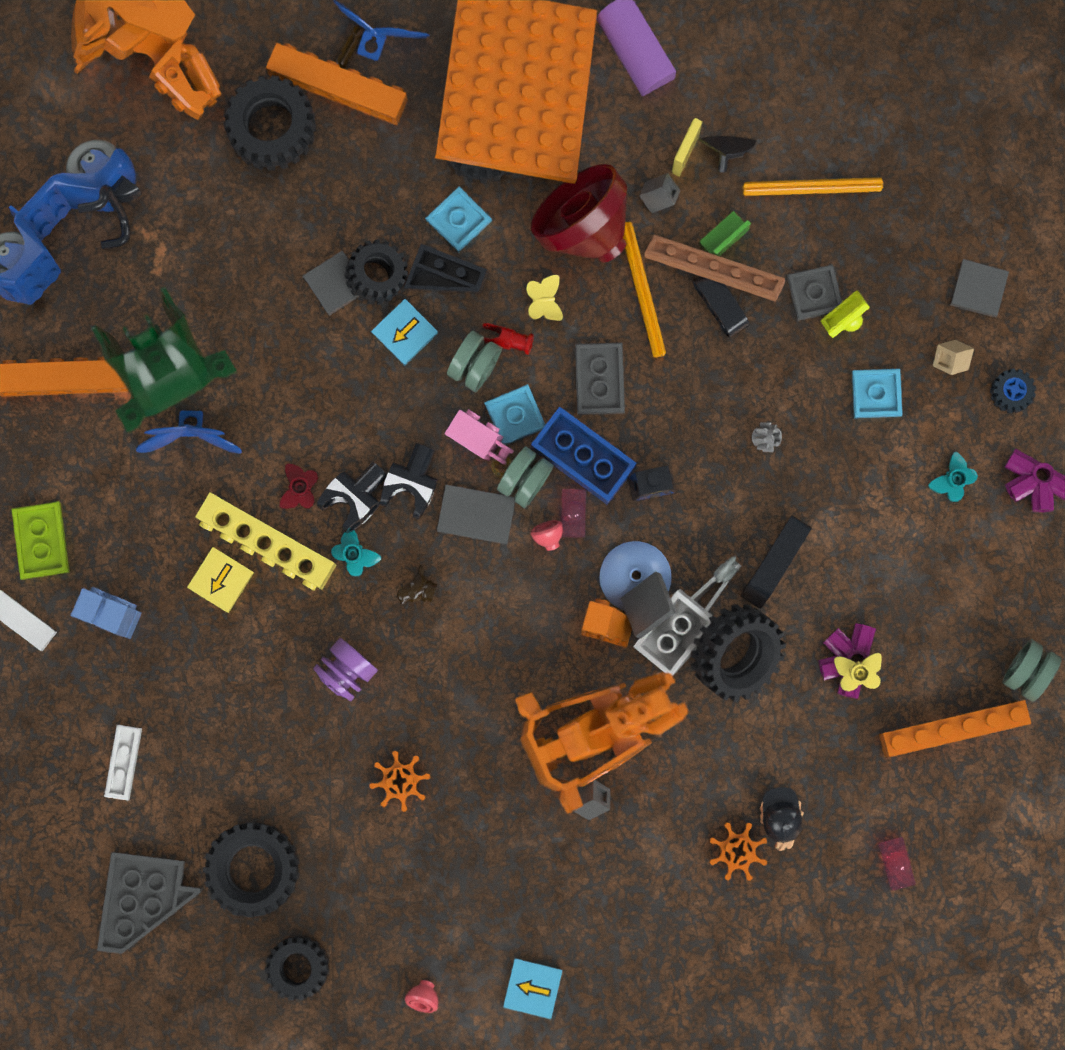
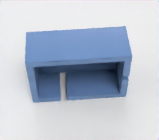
M91 587L90 591L82 588L71 616L131 639L142 612L137 611V605Z

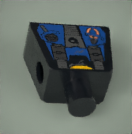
M669 465L637 471L628 478L633 502L677 493L673 471Z

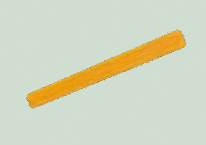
M882 178L744 182L743 194L745 196L877 192L883 189Z
M625 222V233L623 236L627 242L625 250L654 358L662 357L666 354L633 224L632 222Z

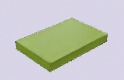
M61 502L13 508L12 517L20 579L25 580L70 573Z

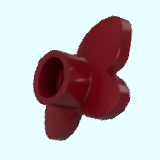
M290 463L286 464L285 473L290 484L288 486L289 489L280 500V508L292 509L297 507L298 504L306 509L313 507L314 496L311 492V487L317 483L318 474L314 470L303 472V469Z

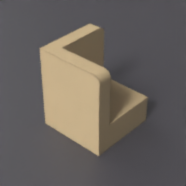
M957 340L938 344L933 366L950 375L967 371L970 367L974 348Z

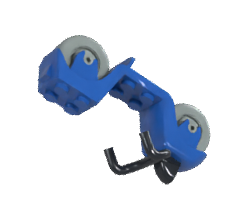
M104 140L84 142L77 146L69 155L66 163V173L50 177L19 212L12 205L9 206L19 232H4L0 234V296L9 301L31 305L42 296L51 283L57 280L61 269L41 241L51 233L52 229L67 215L71 208L78 209L79 213L115 211L120 223L121 236L101 241L102 250L121 247L129 241L131 235L130 225L122 203L138 199L142 193L135 185L136 173L133 163L123 149L116 148L113 144Z

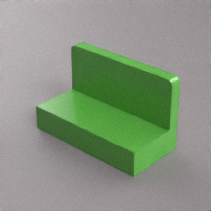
M733 211L699 242V245L705 252L721 256L749 231L751 223L748 220L744 223Z

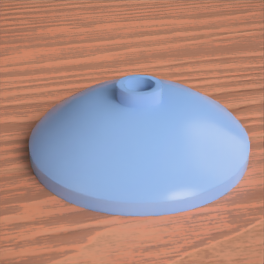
M631 541L620 544L608 553L600 569L601 589L612 605L625 611L620 598L655 571L661 573L667 591H669L671 585L670 565L663 553L648 543ZM638 571L641 574V578L638 580L633 579L632 573Z

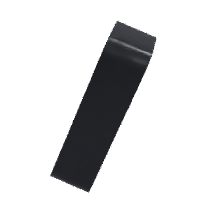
M791 515L740 597L761 609L777 587L812 527Z

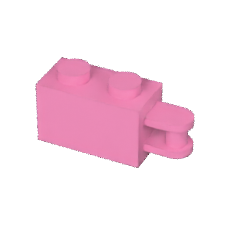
M469 409L467 412L459 410L446 430L445 435L487 461L493 457L506 465L507 462L505 460L514 450L501 443L503 436L498 434L500 429L490 422L484 425L478 421L480 416ZM498 446L502 447L498 455L494 454Z

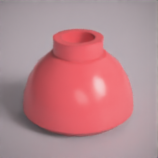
M558 520L543 522L535 526L531 530L530 535L537 544L545 547L546 551H551L560 546L559 541L563 534L562 522Z
M421 980L419 985L411 988L406 994V1004L412 1009L424 1013L436 1011L438 1009V996L434 990L435 985L430 981Z

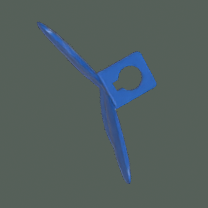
M333 0L347 17L365 28L357 51L359 55L378 61L387 36L403 38H426L430 36L427 33L407 31L400 28L373 29L346 6ZM372 36L377 37V50L374 53H368L365 50L366 42L371 40Z
M180 411L178 427L147 430L144 432L145 434L156 436L144 441L136 448L138 453L151 452L170 444L182 436L199 437L216 447L232 453L240 454L242 450L233 443L217 436L224 435V432L202 428V411ZM195 417L198 422L196 426L184 425L185 419Z

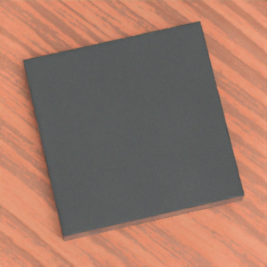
M343 251L303 275L305 281L329 316L360 297L358 294L353 296L351 293L353 288H348L346 285L348 279L345 278L344 273L347 270L345 268L349 260Z
M963 259L950 305L996 318L1009 271Z
M833 264L787 274L786 278L797 321L827 315L842 303Z
M656 571L620 598L634 636L639 639L676 613L662 575Z

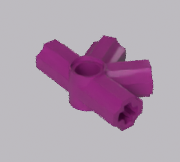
M1015 448L1005 465V468L1019 475V477L1005 484L1009 496L1016 503L1031 494L1032 512L1054 511L1053 494L1065 501V476L1055 471L1050 464L1041 463ZM1037 470H1042L1046 473V481L1038 479L1036 475Z
M855 623L850 640L837 628L823 642L835 656L818 660L823 680L840 676L841 679L843 678L835 667V657H844L851 660L853 655H858L862 661L870 654L876 629ZM839 683L837 694L858 699L861 685L859 684L852 691H845Z

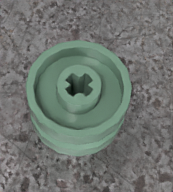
M473 330L464 339L453 357L447 371V376L455 381H460L466 376L465 387L477 392L492 373L501 354L502 347L492 341L483 347L484 336Z
M524 447L517 457L514 458L497 487V490L505 496L512 495L520 487L515 495V502L523 508H526L532 502L554 467L552 463L543 458L531 468L536 460V453L528 447Z
M1030 639L1022 647L1003 678V684L1012 690L1022 686L1021 696L1031 702L1037 700L1045 691L1062 661V657L1052 651L1042 655L1043 645L1033 639Z

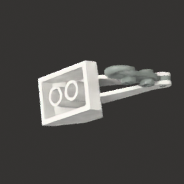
M732 556L724 564L722 563L714 572L715 576L692 597H689L681 589L677 590L671 598L676 613L639 639L633 647L663 672L674 676L689 659L691 651L697 649L693 642L695 638L700 639L703 634L700 628L702 626L707 628L711 623L709 618L712 615L708 612L729 581L742 567L735 561L736 557ZM717 582H724L705 609L697 603Z

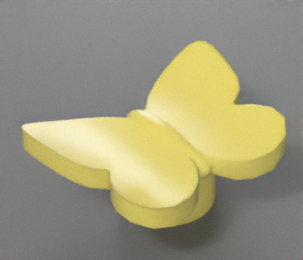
M558 275L543 279L541 284L536 281H530L527 284V294L533 299V303L528 311L530 318L539 319L544 315L548 320L559 321L563 319L561 309L554 302V295L559 287Z
M874 653L862 662L857 661V663L844 657H835L834 663L837 672L843 676L840 682L841 688L845 691H852L859 684H863L870 689L879 687L880 678L876 673L881 668V654Z

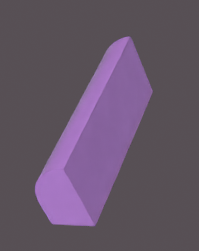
M615 0L598 14L597 22L642 97L675 79L676 70L634 0Z

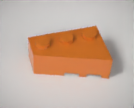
M597 598L595 602L590 601L581 635L627 648L632 631L627 615L610 607V602Z

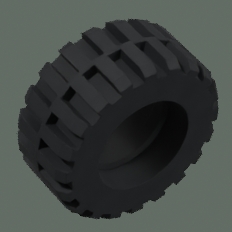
M263 75L258 76L259 80L253 82L251 78L245 81L247 86L236 88V96H230L227 101L229 108L224 110V117L226 119L224 121V129L236 154L241 156L248 165L253 163L255 168L261 170L265 166L268 171H275V166H281L282 169L289 168L287 163L291 161L294 164L300 161L299 156L301 154L306 155L310 150L308 145L314 142L316 122L311 103L307 95H304L303 90L298 85L294 86L289 79L285 78L281 81L280 77L272 75L271 79H266V76ZM279 106L285 108L291 114L292 123L289 130L282 137L272 141H263L253 137L249 131V123L253 115L264 107Z

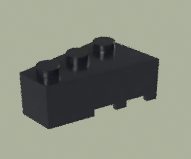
M420 244L404 289L409 291L481 294L489 271Z

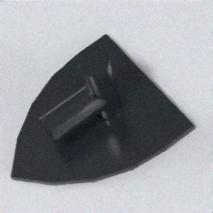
M735 136L699 138L700 142L720 153L717 171L721 173L727 172L729 159L742 158L744 153L751 151L756 144L754 139Z

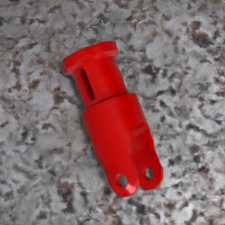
M489 323L482 324L485 329L500 334L499 337L493 339L484 337V344L492 341L503 349L510 350L512 348L524 351L527 355L530 354L534 334L525 335L515 332V329Z

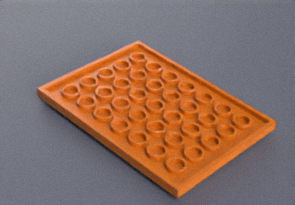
M457 0L435 158L575 184L597 10L547 0Z

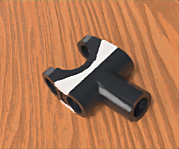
M415 443L406 467L395 462L392 463L384 482L380 500L381 506L387 507L390 499H393L397 493L409 492L415 497L414 506L416 507L413 518L419 520L422 517L438 483L437 478L426 475L435 453L433 449Z
M374 462L356 479H353L344 471L328 485L320 496L317 507L324 511L336 503H346L349 505L348 519L344 522L342 529L346 533H351L365 523L378 509L380 502L371 494L386 479L387 474Z

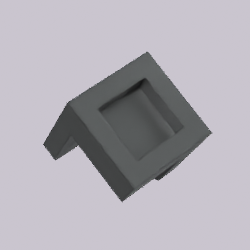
M669 173L646 181L639 196L650 212L654 213L675 205L680 189Z
M596 780L586 786L577 788L583 806L574 810L575 813L587 820H591L610 810L611 789Z

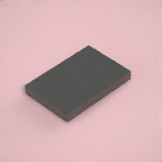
M623 343L575 344L577 415L625 414Z
M446 485L437 532L508 545L515 497Z

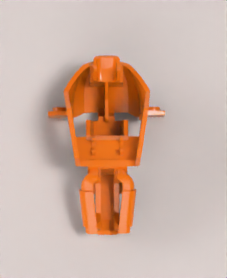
M76 0L71 24V43L73 56L78 64L74 70L77 74L91 61L100 57L104 49L120 60L126 59L134 52L148 55L155 64L149 76L155 82V88L161 94H167L172 99V105L179 112L184 111L189 116L199 120L204 113L203 109L206 106L210 108L216 105L218 102L216 98L221 96L220 85L203 53L200 54L198 49L192 44H182L187 36L186 31L195 16L185 0ZM117 16H120L123 20H117ZM180 62L186 69L185 74L191 82L192 86L194 87L195 91H193L185 75L183 74L181 68L179 67Z
M661 672L636 680L625 696L620 691L626 687L624 682L547 705L543 711L532 692L515 699L520 714L528 718L523 724L520 741L529 757L536 777L540 784L550 790L561 791L559 800L567 814L583 806L577 786H586L607 772L616 769L652 743L651 739H642L640 735L642 732L660 735L682 721L688 714L685 702L680 705L676 703L671 704L665 692L669 689L670 684L675 683L670 673ZM591 700L594 709L570 720L557 729L559 739L555 741L553 737L546 740L544 737L538 740L534 739L533 735L538 725L550 712ZM662 715L661 717H659V718L656 719L655 721H651V719L656 718V717ZM613 748L616 755L614 759L582 779L577 778L567 781L552 778L550 774L551 771L558 768V764L563 763V759L557 760V758L566 754L572 762L596 756Z

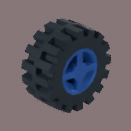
M1021 369L1005 370L991 384V400H994V405L996 407L999 406L1003 412L1018 413L1027 408L1036 396V385L1033 384L1035 382L1034 379H1030V374L1027 372L1023 373Z

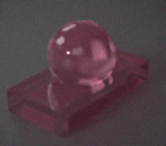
M562 489V537L585 538L586 490Z
M903 837L879 842L878 845L891 891L916 885Z

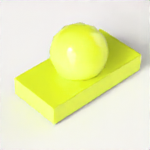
M856 290L820 321L828 334L834 338L843 329L848 332L858 330L863 322L862 314L870 307L860 292Z

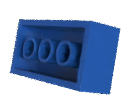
M561 407L557 409L531 444V449L552 463L557 469L606 505L610 503L637 465L635 461Z

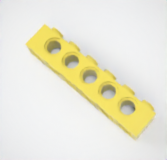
M212 493L208 494L195 516L201 521L199 526L210 532L214 528L221 532L220 538L231 544L234 540L242 544L241 550L250 555H253L254 552L263 556L261 561L271 567H274L275 564L283 568L281 572L292 579L295 576L304 579L302 584L314 591L316 587L323 590L337 566L334 562ZM223 514H228V524L220 526L218 524L219 517ZM243 526H249V535L244 538L239 537V529ZM265 537L270 538L271 544L269 548L260 549V540ZM284 549H289L292 553L291 558L287 561L280 560V553ZM304 561L312 562V569L308 573H302L300 570V566Z

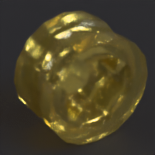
M509 457L505 460L507 462L506 465H510L512 462ZM493 459L491 463L492 472L495 476L503 478L505 472L501 473L498 468H495V465H499V462Z

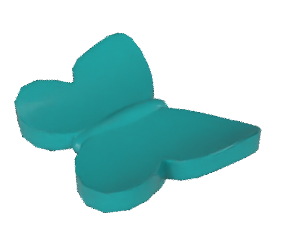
M954 452L950 459L949 471L946 472V475L932 480L928 484V488L939 494L947 493V497L951 502H958L964 495L963 487L974 483L978 475L974 469L967 468L966 461L958 452Z
M355 530L351 533L344 532L341 537V544L334 546L331 551L335 559L347 563V570L354 577L360 576L364 567H372L382 559L378 553L363 549L359 545V539Z

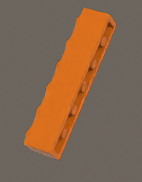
M276 43L266 66L269 76H279L281 81L285 78L289 79L294 86L298 85L301 89L394 125H398L408 101L407 94L396 85L389 87L384 85L378 78H366L361 76V73L355 69L349 68L346 70L340 68V65L334 61H322L311 52H305L304 54L287 43H284V45Z
M78 357L74 358L73 361L64 362V359L61 358L50 359V362L28 359L26 363L4 360L0 364L1 397L129 392L119 376L104 360V357H97L96 361H88V358Z
M1026 700L881 733L879 738L884 757L887 758L1032 723Z

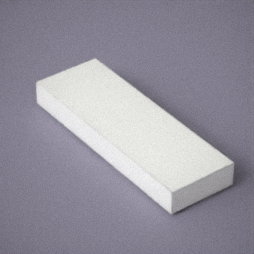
M0 590V621L40 651H43L57 631Z
M117 725L104 797L130 800L142 728Z

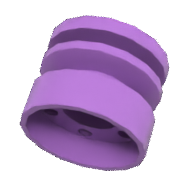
M339 638L330 648V651L336 657L334 662L323 657L321 660L328 666L327 670H324L318 664L313 670L318 674L321 681L334 693L352 701L355 696L348 688L351 686L360 692L362 689L355 680L359 677L368 682L378 669L346 641Z

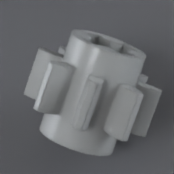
M761 422L760 428H755L752 433V441L757 446V450L774 452L773 446L780 445L782 434L777 425H771V422Z

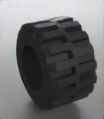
M375 239L373 244L369 240L363 246L360 244L356 248L345 269L347 270L344 273L345 278L348 279L346 282L347 287L353 288L351 290L353 296L358 294L360 296L358 300L363 302L366 299L368 300L367 304L371 305L376 301L377 305H380L384 301H391L399 293L408 275V271H406L408 265L407 261H402L405 257L403 253H397L398 247L394 245L392 248L389 246L390 242L385 241L381 244L380 240ZM367 263L380 264L387 271L388 280L384 282L371 280L365 273L364 265Z
M307 936L289 937L278 943L270 951L271 953L266 960L267 967H265V973L268 976L266 980L272 985L271 989L274 992L277 991L280 997H287L292 1001L295 999L304 1000L320 990L327 980L330 969L328 968L329 958L325 954L327 952L319 946L320 943L311 940ZM294 953L306 956L311 963L312 971L309 978L300 983L291 981L284 972V961L289 955Z

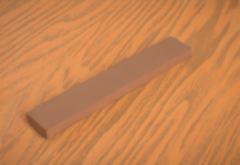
M657 235L653 236L645 251V258L775 302L785 284V278Z

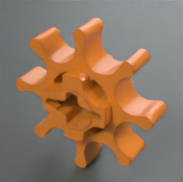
M394 751L392 753L394 757L392 767L385 768L379 762L374 764L375 768L383 772L384 777L380 783H371L370 788L382 787L386 790L387 795L385 800L381 802L382 807H386L391 798H398L402 803L401 810L406 812L408 810L406 799L409 795H416L420 800L426 799L425 795L418 792L417 783L422 779H430L431 776L430 774L419 776L414 772V765L420 759L418 756H414L410 764L403 765L399 761V752ZM404 769H407L410 772V775L405 773ZM398 770L401 777L407 780L406 783H403V793H401L399 785L394 784V780L398 779ZM393 771L392 776L388 778L390 772ZM412 784V788L407 792L408 787ZM390 788H393L397 794L393 793Z
M726 822L724 827L728 832L727 838L724 841H717L713 837L709 839L710 843L717 844L721 850L720 855L717 858L710 859L709 863L714 865L719 861H723L727 864L728 870L724 875L725 880L731 879V873L735 869H742L745 873V879L750 881L752 876L748 868L752 862H759L763 866L767 865V861L759 859L755 852L757 846L767 843V839L761 838L756 842L750 840L748 832L752 827L751 823L745 824V829L741 834H735L731 830V824ZM737 838L736 841L730 843V840ZM747 843H749L751 851H749ZM739 844H741V850L744 851L743 856L738 855L735 859V853L732 852L733 847L738 848ZM725 852H727L729 860H727ZM746 860L745 863L739 865V863H740L741 861Z

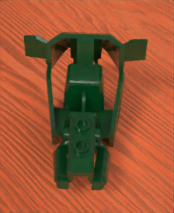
M165 286L160 288L164 311L172 325L162 332L158 324L153 325L146 314L144 317L149 327L141 333L131 336L126 326L123 327L124 333L134 348L131 351L124 353L112 335L96 324L91 327L101 345L104 360L119 376L132 396L130 400L115 411L127 433L139 428L145 417L166 410L203 389L213 379L227 378L237 372L225 350L203 356L196 344L184 313L174 303Z

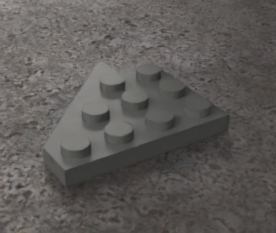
M111 852L97 951L124 953L202 892V888L182 886L186 861Z

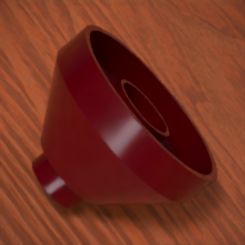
M609 164L594 165L578 172L575 184L563 182L539 206L531 222L532 234L548 251L586 258H598L602 263L613 260L625 249L627 244L623 238L626 222V182L617 170Z

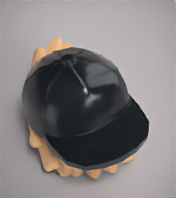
M773 788L767 791L763 797V802L759 808L761 811L760 822L763 824L765 833L776 842L775 848L783 851L786 847L791 849L794 840L800 834L804 812L801 811V802L798 801L797 794L791 788Z

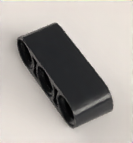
M701 276L692 281L697 293L727 337H732L750 325L745 313L725 284Z

